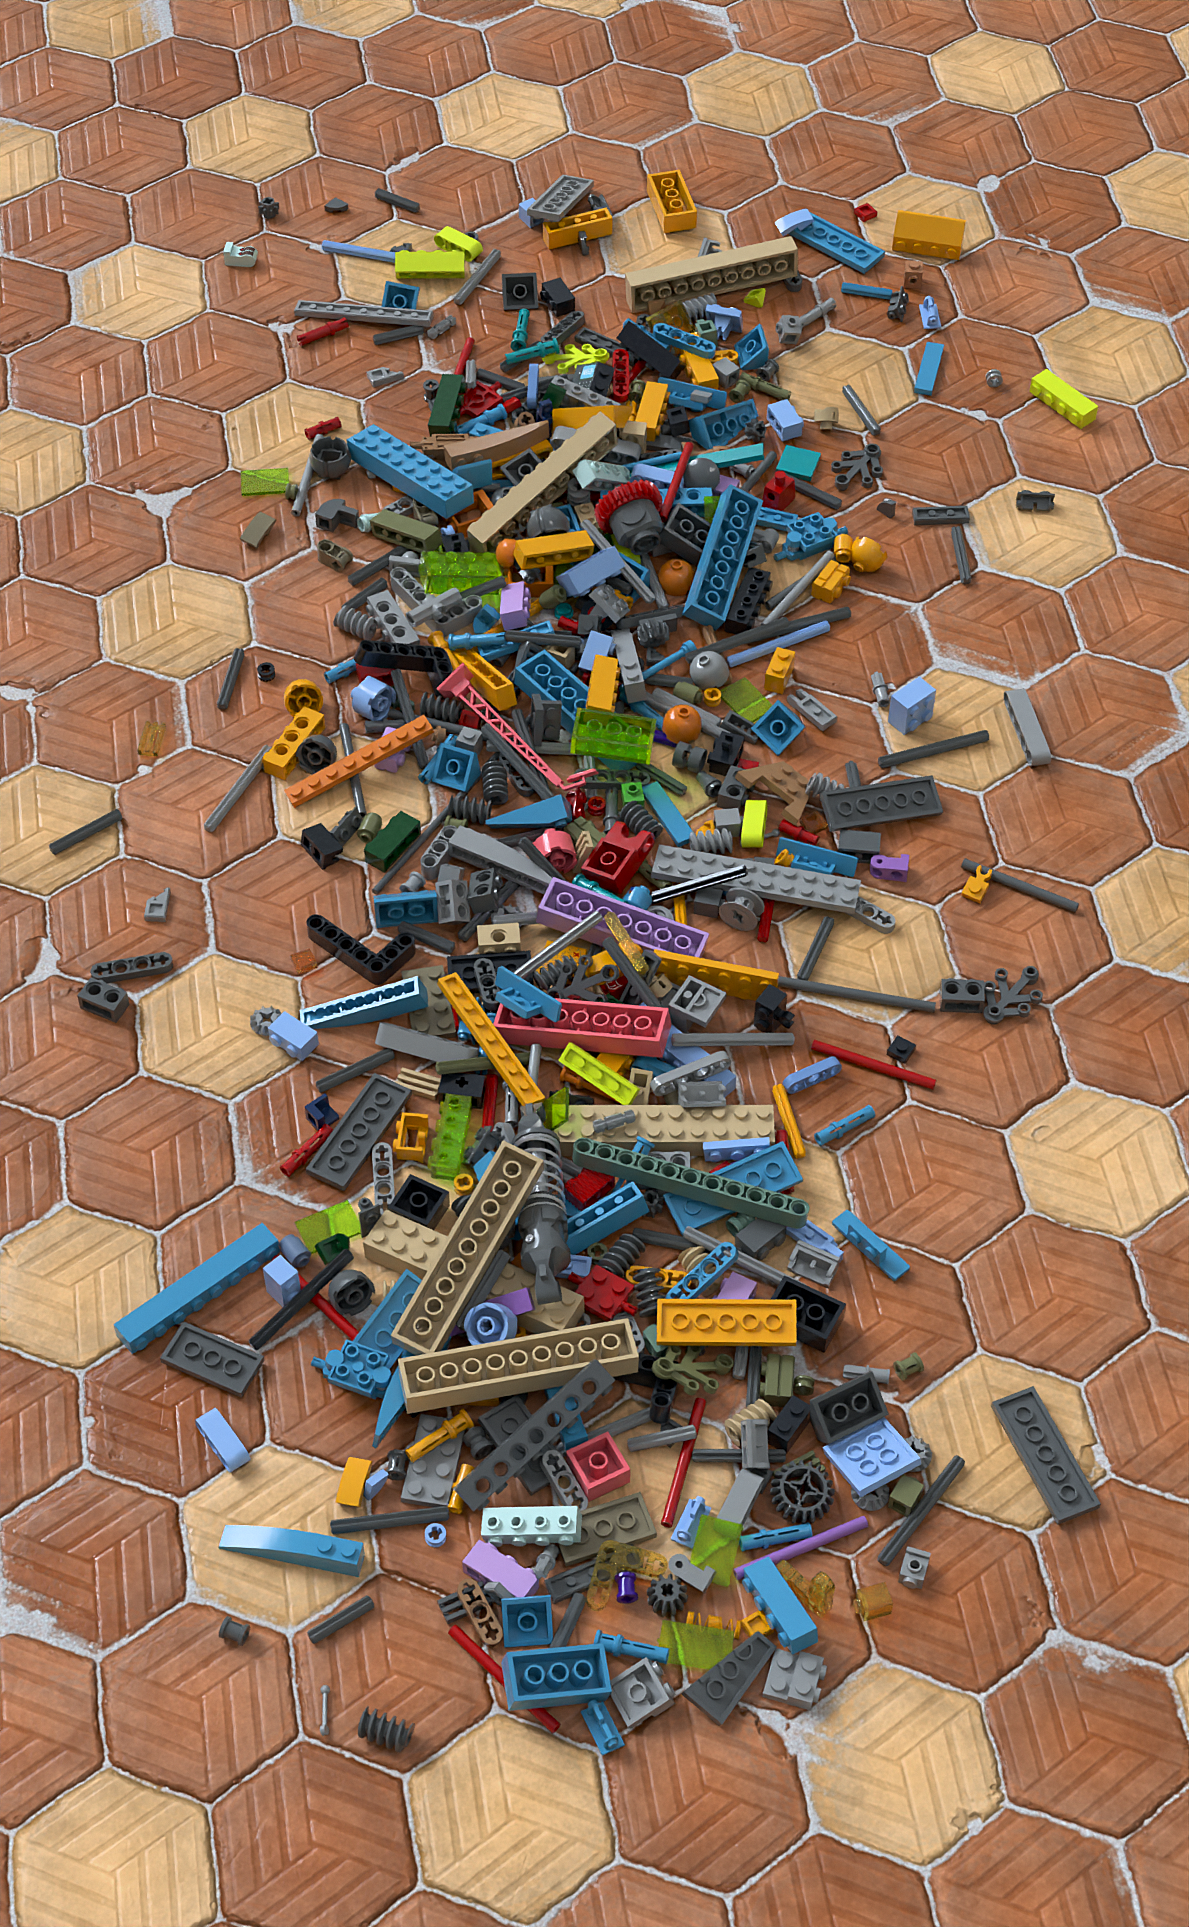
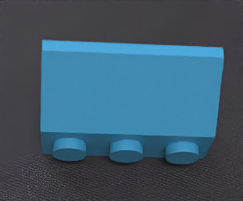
M435 890L373 896L376 928L399 926L402 921L412 925L438 922L437 895Z

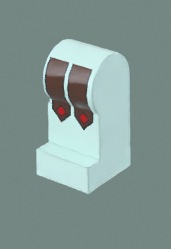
M226 242L223 251L225 265L252 267L256 262L258 251L252 246L245 248L233 245V242Z

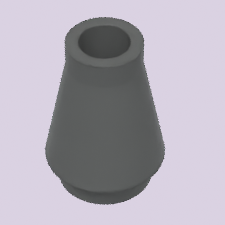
M700 771L696 776V780L700 783L705 794L709 797H717L722 782L705 771Z

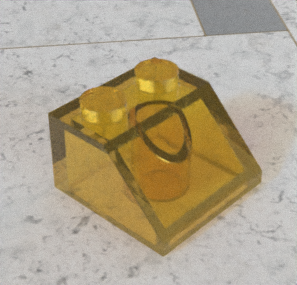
M681 300L645 318L652 333L653 327L657 323H664L687 333L695 332V327Z

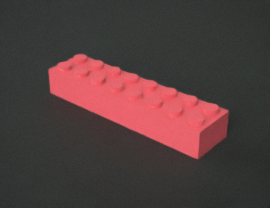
M557 998L554 999L562 1003L558 1022H553L541 1013L525 1019L500 1003L493 1023L507 1044L526 1046L539 1044L542 1047L565 1049L568 1043L572 1042L584 1051L663 1058L672 1025L668 1008Z

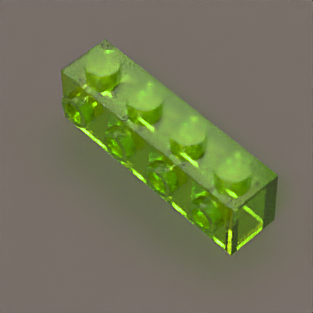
M446 1093L445 1101L440 1102L439 1114H441V1119L436 1121L435 1132L438 1134L437 1138L433 1137L431 1150L434 1152L433 1156L428 1158L427 1167L431 1169L432 1178L454 1181V1178L459 1175L472 1114V1096Z

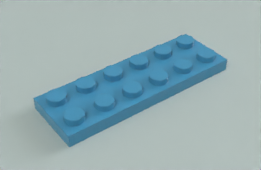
M811 212L810 214L814 219L813 223L801 231L797 227L788 233L864 274L885 257L884 250Z
M783 1141L711 1173L777 1193L803 1182V1178ZM670 1192L663 1195L664 1201L682 1236L687 1226L698 1230L736 1212Z

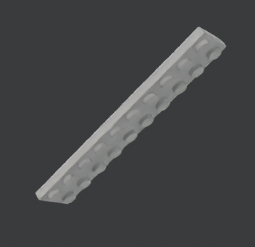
M659 844L651 878L684 883L745 865L748 871L746 877L710 888L729 891L736 887L745 888L761 898L855 914L861 880Z

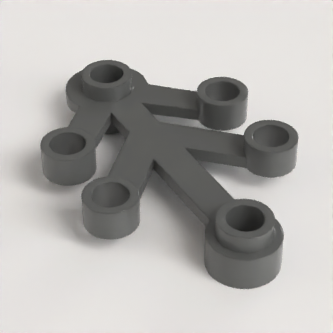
M870 443L866 445L864 450L843 451L841 454L842 461H833L831 471L839 473L842 471V468L851 469L846 474H839L835 477V487L839 491L846 490L849 487L850 480L861 471L862 486L864 488H871L873 478L870 477L867 463L871 461L873 466L872 476L880 478L883 474V468L878 461V458L881 456L880 447L877 444ZM862 457L860 460H852V458Z
M582 955L579 958V966L571 986L565 988L568 976L575 972V966L572 963H564L560 968L561 973L556 986L551 987L546 994L555 998V994L558 993L559 999L569 1000L572 999L568 998V996L576 994L592 1002H598V999L602 997L603 1002L608 1003L606 995H597L586 990V988L603 981L613 982L617 980L619 969L612 964L605 965L599 974L583 980L587 968L593 964V958L590 955ZM585 957L588 959L587 965L583 962ZM567 965L570 967L569 973L565 970ZM611 969L614 971L613 977L609 975Z
M1034 966L1024 968L1021 978L1010 990H1008L1006 981L1008 976L1007 970L998 968L995 971L994 978L998 982L1001 1000L997 1004L994 997L995 983L992 981L984 983V994L986 995L988 1006L984 1008L983 1016L988 1023L998 1024L1004 1017H1028L1031 1007L1027 1003H1041L1043 994L1039 990H1032L1027 995H1018L1026 985H1034L1038 981L1039 972ZM1009 1004H1019L1018 1008H1006Z

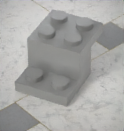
M689 975L681 987L672 983V989L664 997L658 998L661 1005L669 1009L671 1024L681 1032L687 1033L694 1022L706 1028L726 999V992Z

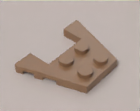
M784 761L738 771L735 779L748 789L757 782H762L790 804L784 808L781 815L794 825L800 819L812 792L811 790L808 794H805L809 782L808 779Z

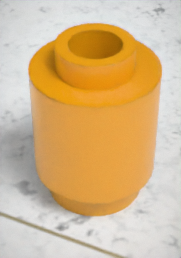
M840 534L834 539V555L840 563H846L851 559L853 539L847 534Z

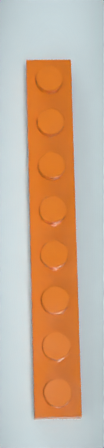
M422 715L290 786L284 792L295 808L434 733V730L425 715Z

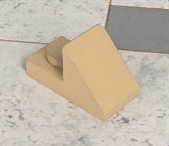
M631 1068L629 1081L640 1088L631 1105H648L649 1096L652 1092L650 1082L653 1080V1071Z

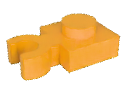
M981 865L976 869V878L970 876L961 892V896L979 904L989 888V883L985 881L990 880L992 876V870L990 869L987 874H981Z

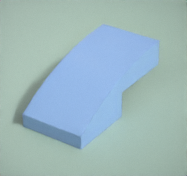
M802 209L780 218L775 224L784 237L797 227L800 231L813 223L814 219L808 209Z

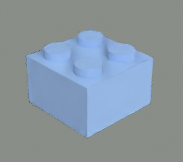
M920 676L891 695L888 722L903 735L914 731L921 723L930 720L933 716L936 689Z

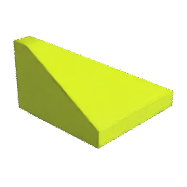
M765 288L751 290L744 298V303L762 308L766 292Z

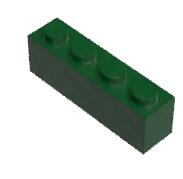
M442 374L428 422L430 437L432 434H453V432H456V421L460 418V407L464 404V393H467L468 389L463 375Z

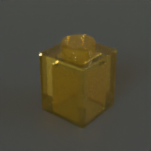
M885 1582L857 1589L856 1599L853 1600L856 1613H861L863 1621L892 1613L893 1601Z

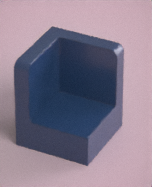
M325 1093L304 1106L306 1119L317 1131L324 1124L330 1126L339 1120V1115L329 1105V1099Z

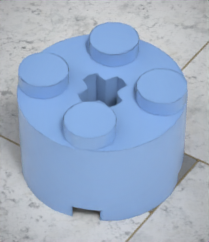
M367 676L358 687L353 688L351 691L353 710L371 721H380L388 717L391 703L396 701V692L389 685L371 676Z
M486 1302L470 1309L464 1321V1330L472 1345L513 1339L517 1332L518 1320L516 1315L505 1305Z

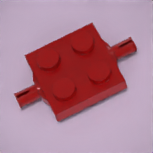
M476 381V387L474 389H467V393H464V404L460 407V416L468 414L476 418L482 415L485 410L490 411L496 408L498 404L503 403V397L496 393L497 390L502 388L501 383L497 381L492 386H487Z
M597 1264L584 1278L574 1272H571L568 1281L578 1285L575 1293L584 1296L585 1310L607 1322L612 1321L621 1311H625L633 1317L637 1314L638 1308L627 1303L628 1298L635 1289V1285Z

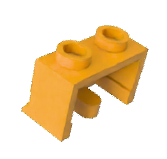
M402 1112L401 1121L396 1123L398 1139L393 1141V1152H396L397 1159L424 1162L429 1130L428 1114ZM408 1129L418 1130L415 1148L405 1147Z

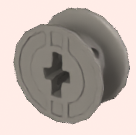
M736 887L730 889L726 894L727 902L719 907L721 919L732 928L741 931L753 930L757 926L758 920L756 916H760L764 912L765 906L762 899L754 892L745 888Z

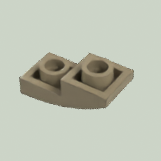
M259 512L247 526L240 540L257 549L264 536H268L276 523V519Z

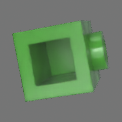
M641 782L621 784L623 807L627 803L636 800L637 805L641 804L644 808L645 800Z

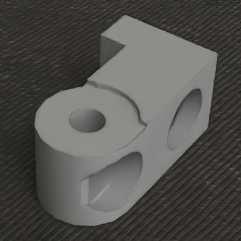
M676 1554L669 1560V1569L675 1576L680 1577V1579L703 1593L707 1591L717 1573L716 1570L709 1566H706L704 1571L691 1564L690 1560L682 1554Z

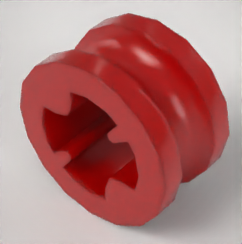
M599 796L591 797L588 800V813L592 816L603 815L605 812V800Z

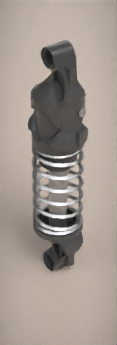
M543 1102L535 1104L528 1103L520 1107L522 1118L518 1124V1134L514 1137L512 1145L542 1159L544 1162V1170L518 1215V1230L523 1240L520 1252L521 1266L526 1272L536 1275L535 1293L538 1305L562 1301L561 1287L559 1281H556L554 1277L569 1266L571 1256L570 1248L566 1244L568 1240L566 1206L564 1205L565 1195L563 1193L564 1183L562 1182L563 1172L561 1171L560 1138L555 1132L544 1127L543 1122H546V1113ZM553 1167L556 1169L555 1174L547 1172ZM553 1179L557 1180L556 1185L550 1184L548 1182L552 1181ZM556 1190L558 1192V1195L556 1196L551 1192Z

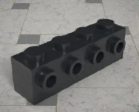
M630 321L627 322L616 337L621 342L619 345L627 351L631 349L634 352L632 355L639 361L645 360L647 362L645 365L652 371L658 370L660 372L658 376L676 380L686 366L683 361Z
M748 568L727 613L724 632L737 635L754 628V619L759 617L760 606L766 602V593L771 591L773 581L770 580L771 572Z

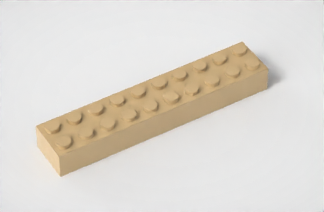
M792 236L628 272L625 273L626 301L631 312L637 313L646 311L650 301L665 299V306L693 298L697 299L699 296L703 297L710 293L716 295L796 277L798 270V248Z
M601 411L597 415L592 416L588 423L578 428L570 439H566L562 443L560 448L551 452L543 463H539L533 472L525 475L517 486H513L506 496L498 499L490 510H486L479 520L470 524L467 529L470 549L485 562L496 554L499 542L507 538L513 539L517 535L513 531H519V524L525 527L526 520L531 516L530 511L552 504L567 490L568 482L576 477L572 470L577 467L580 461L586 459L599 462L618 445L616 424Z
M554 1105V1132L560 1138L561 1156H573L574 1142L579 1138H588L632 1151L637 1143V1136H640L655 1144V1147L651 1148L649 1152L682 1151L690 1152V1156H704L703 1142L769 1137L770 1147L775 1145L773 1105H726L713 1107H682L681 1105ZM630 1109L635 1114V1122L629 1124L625 1122L623 1126L610 1130L606 1128L604 1129L605 1131L600 1133L594 1131L593 1121L604 1120V1117L617 1113L624 1114V1111Z
M504 1140L502 1141L391 1334L393 1344L416 1356L442 1350L456 1322L544 1170L542 1159Z
M386 1209L363 1241L365 1258L400 1274H403L407 1268L423 1280L448 1236ZM509 1263L505 1265L486 1300L528 1287L530 1288L535 1310L516 1316L518 1320L517 1326L523 1327L534 1334L575 1328L585 1312L584 1296L561 1287L562 1301L538 1305L535 1293L536 1275H532Z
M626 1318L398 1359V1369L407 1414L564 1386L593 1359H597L612 1377L638 1372L639 1355L629 1319Z

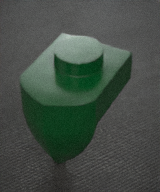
M337 1233L318 1242L314 1246L324 1265L329 1264L344 1249H350V1238L347 1235Z

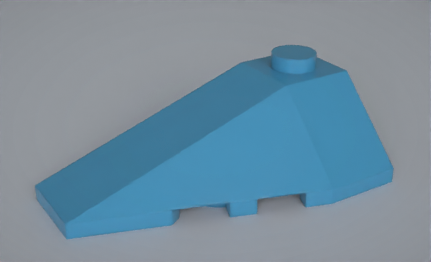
M750 399L689 419V428L692 438L706 450L713 449V446H725L728 444L729 440L746 427L745 423L751 422V419L758 417L754 400Z
M560 794L485 820V822L491 829L562 828L572 821L571 804Z

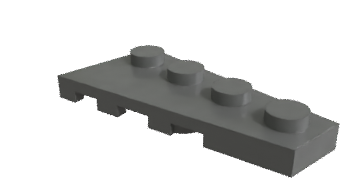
M757 1631L681 1694L720 1726L734 1709L777 1646Z

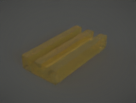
M146 721L137 749L138 755L158 756L166 729L165 722H161V725H159L155 721L153 724H150V721ZM150 729H151L150 736H149V739H148V742H147V745H146V749L144 750V747H145V744H146V741H147V737H148L149 731H150ZM156 730H159L154 749L150 751Z

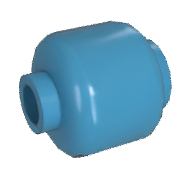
M642 885L640 887H630L623 897V900H626L629 905L643 910H647L652 904L650 890Z

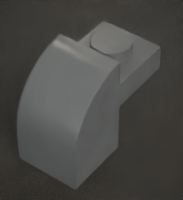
M343 499L329 500L323 503L315 513L316 527L330 532H334L339 523L357 528L359 510L347 507Z

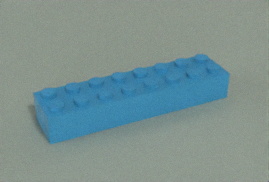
M374 424L346 440L351 453V460L446 519L474 503L473 484Z
M731 484L721 494L682 615L704 626L711 625L714 631L725 622L763 500Z
M545 649L515 668L514 683L531 699L532 694H540L541 700L562 702L560 725L580 743L584 744L590 752H593L609 769L630 770L637 765L639 760L648 758L650 742L615 711L613 718L609 717L607 725L584 720L589 688Z

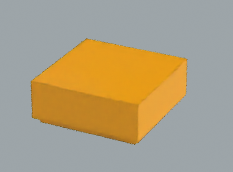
M758 1610L741 1620V1627L748 1637L757 1631L765 1637L774 1632V1629L769 1627L763 1611Z

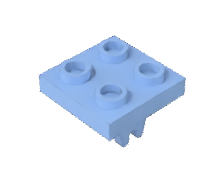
M707 304L705 310L707 320L712 319L717 329V340H719L720 336H723V341H726L730 331L742 333L743 320L741 310L734 307L724 308L717 304Z

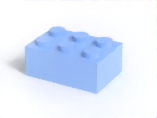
M612 546L600 550L560 574L556 579L560 586L566 590L567 597L573 596L576 598L590 592L591 588L605 583V579L620 574V569L625 567V564L616 547Z

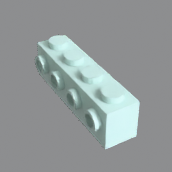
M586 459L580 461L577 467L572 470L582 489L599 492L600 490H614L615 487L621 486V483L624 485L628 481L630 482L631 478L629 476L630 472L625 466Z
M578 1506L483 1508L481 1536L485 1543L489 1542L495 1547H500L502 1544L525 1546L526 1543H535L540 1546H547L549 1543L572 1545L573 1542H581L582 1514Z

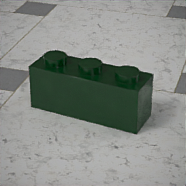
M403 811L393 816L387 826L381 829L371 842L366 844L364 848L365 862L385 873L421 835L420 821Z

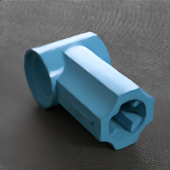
M637 1056L630 1067V1070L631 1068L653 1071V1079L676 1069L672 1065L657 1060L656 1057Z

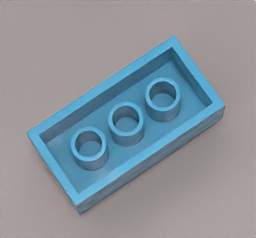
M604 1643L507 1652L501 1662L508 1711L583 1704L595 1699L597 1702L606 1701L612 1692Z

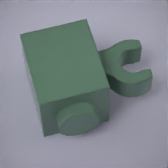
M704 319L696 320L695 332L698 333L699 337L714 343L718 347L717 329L712 319L704 321Z

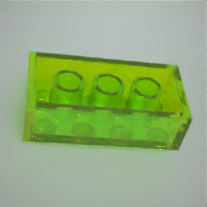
M421 552L418 571L425 594H442L455 587L459 592L502 576L495 553ZM500 589L486 595H499Z
M577 707L570 753L650 765L657 719Z

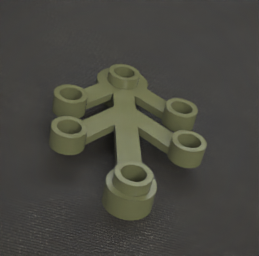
M669 1345L665 1352L666 1356L654 1361L652 1371L660 1379H672L683 1385V1389L688 1395H695L700 1387L698 1382L704 1385L703 1388L707 1393L715 1394L719 1387L718 1381L700 1372L715 1371L719 1375H725L732 1369L734 1361L726 1354H719L713 1362L692 1363L693 1359H696L700 1354L701 1348L699 1346H688L681 1364H674L673 1360L678 1359L681 1349L677 1345ZM679 1373H684V1374H686L687 1376L693 1378L694 1380H692V1379L689 1380V1379H687L686 1377L682 1376V1375L679 1374Z

